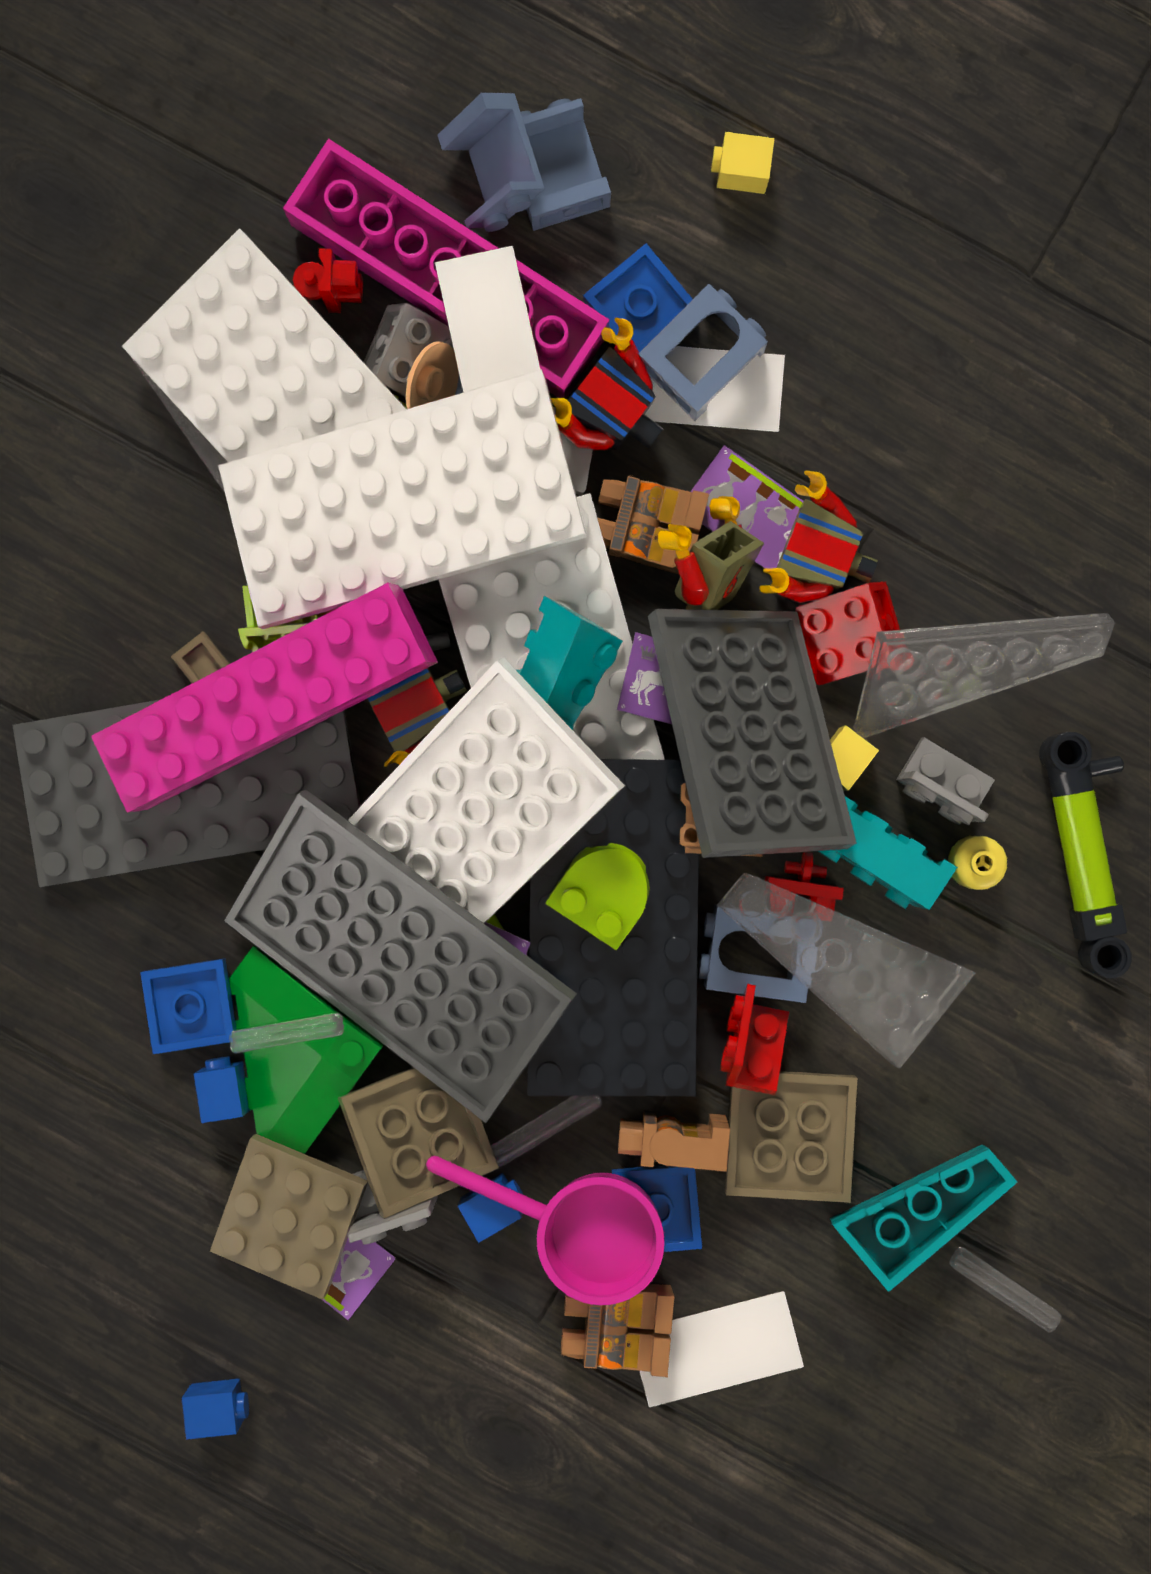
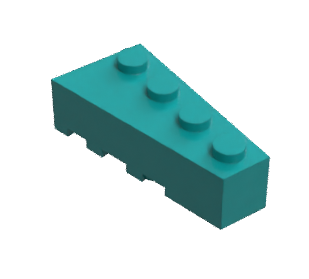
M544 596L539 607V611L544 613L538 631L530 630L524 644L530 651L523 668L516 671L573 730L574 723L584 706L594 697L595 688L606 669L616 660L617 651L623 640L586 617Z
M845 796L857 844L848 849L818 852L835 863L842 858L854 866L850 873L867 885L871 886L876 881L887 888L888 891L884 896L900 907L906 909L911 904L915 907L930 910L958 867L945 859L943 862L934 861L926 855L928 851L925 846L902 834L895 835L891 832L893 828L887 822L868 811L862 813L856 809L858 805Z
M981 1144L831 1217L830 1220L834 1228L889 1292L1018 1182L992 1151Z

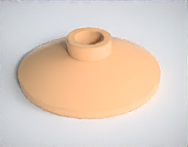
M433 342L426 346L416 358L407 378V409L455 395L459 371L454 349L449 344Z

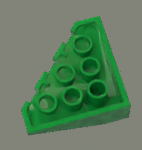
M254 945L229 978L231 995L236 997L239 1020L235 1021L240 1052H244L248 1077H245L244 1081L249 1110H253L256 1133L305 1154L339 1108L338 1097L350 1093L384 1044Z

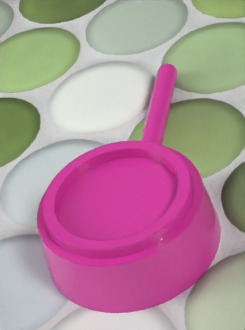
M431 1156L426 1162L427 1169L430 1172L539 1220L537 1250L544 1271L556 1287L575 1300L591 1305H612L624 1302L644 1290L653 1280L661 1265L664 1253V1232L658 1211L650 1196L639 1185L626 1177L612 1173H593L582 1176L565 1186L545 1205L438 1156Z

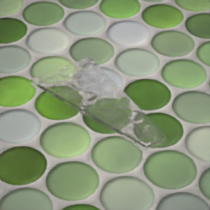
M1108 613L877 632L853 731L864 739L1101 657L1105 653L1115 622Z
M743 873L717 904L718 907L888 1062L898 1068L903 1066L976 974L974 971L751 874Z

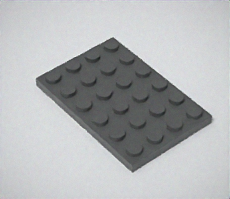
M655 609L648 616L702 857L848 849L857 844L798 613L792 611Z

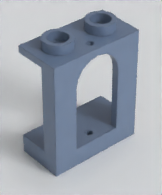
M710 284L638 353L645 363L650 378L694 421L707 410L708 403L757 355L761 357L764 354L768 343L764 338L766 333L763 328L752 318L745 320L735 310L737 305L732 297L722 289L716 291ZM711 314H716L739 339L693 385L666 356L703 319Z
M714 904L713 913L707 912L705 916L703 937L710 938L708 954H700L698 978L704 979L703 986L707 990L744 994L747 984L756 985L754 996L806 1003L817 920L802 916L773 914ZM733 931H747L792 938L787 979L741 973L727 969L719 958L718 948L721 940Z

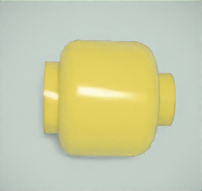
M968 836L959 840L951 848L948 856V862L958 867L952 878L959 885L969 889L986 890L996 886L1003 879L1007 870V856L1003 847L996 840L986 836Z

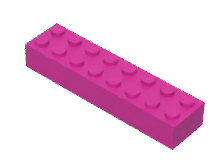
M329 138L283 207L292 227L323 247L332 249L333 253L342 259L356 261L359 270L447 326L449 325L435 262L499 249ZM516 260L540 370L542 369L548 391L558 398L567 399L604 342L601 333L604 327L609 328L610 319Z
M387 582L97 732L91 738L127 813L148 810L438 663L403 589L397 584Z

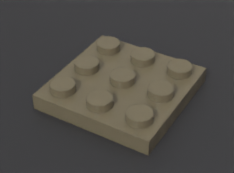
M414 1067L338 1097L382 1218L392 1216L460 1186L427 1169L426 1162L431 1156H438L480 1176L499 1169L481 1119Z
M780 1071L775 1095L731 1087L729 1108L730 1136L725 1194L728 1196L851 1203L858 1078L855 1075Z
M255 1134L249 1140L210 1252L323 1300L330 1289L348 1239L347 1234L354 1223L368 1180Z

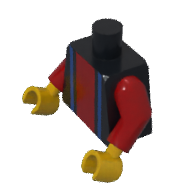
M615 318L614 320L619 327L618 335L616 336L611 328L606 327L603 328L601 333L602 338L606 342L616 344L614 350L610 347L607 349L569 400L565 398H551V402L556 408L555 417L559 431L577 448L602 451L609 448L618 450L626 438L631 435L649 449L663 431L662 427L645 415L656 396L653 392V384L645 363L639 356V351L632 340L633 326L626 319Z

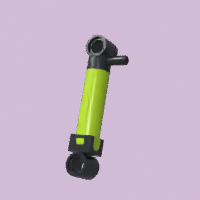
M1077 732L1057 733L1047 737L1042 742L1039 758L1042 765L1047 769L1074 907V909L1069 910L1074 938L1084 940L1078 950V959L1081 966L1087 972L1104 978H1117L1129 969L1132 962V954L1129 946L1123 940L1114 937L1126 934L1127 928L1122 904H1116L1092 777L1122 772L1124 762L1120 756L1090 761L1092 748L1089 741L1082 734ZM1062 742L1067 743L1073 751L1072 759L1068 764L1063 763L1058 757V748ZM1107 945L1112 952V958L1107 965L1102 967L1097 960L1099 950Z

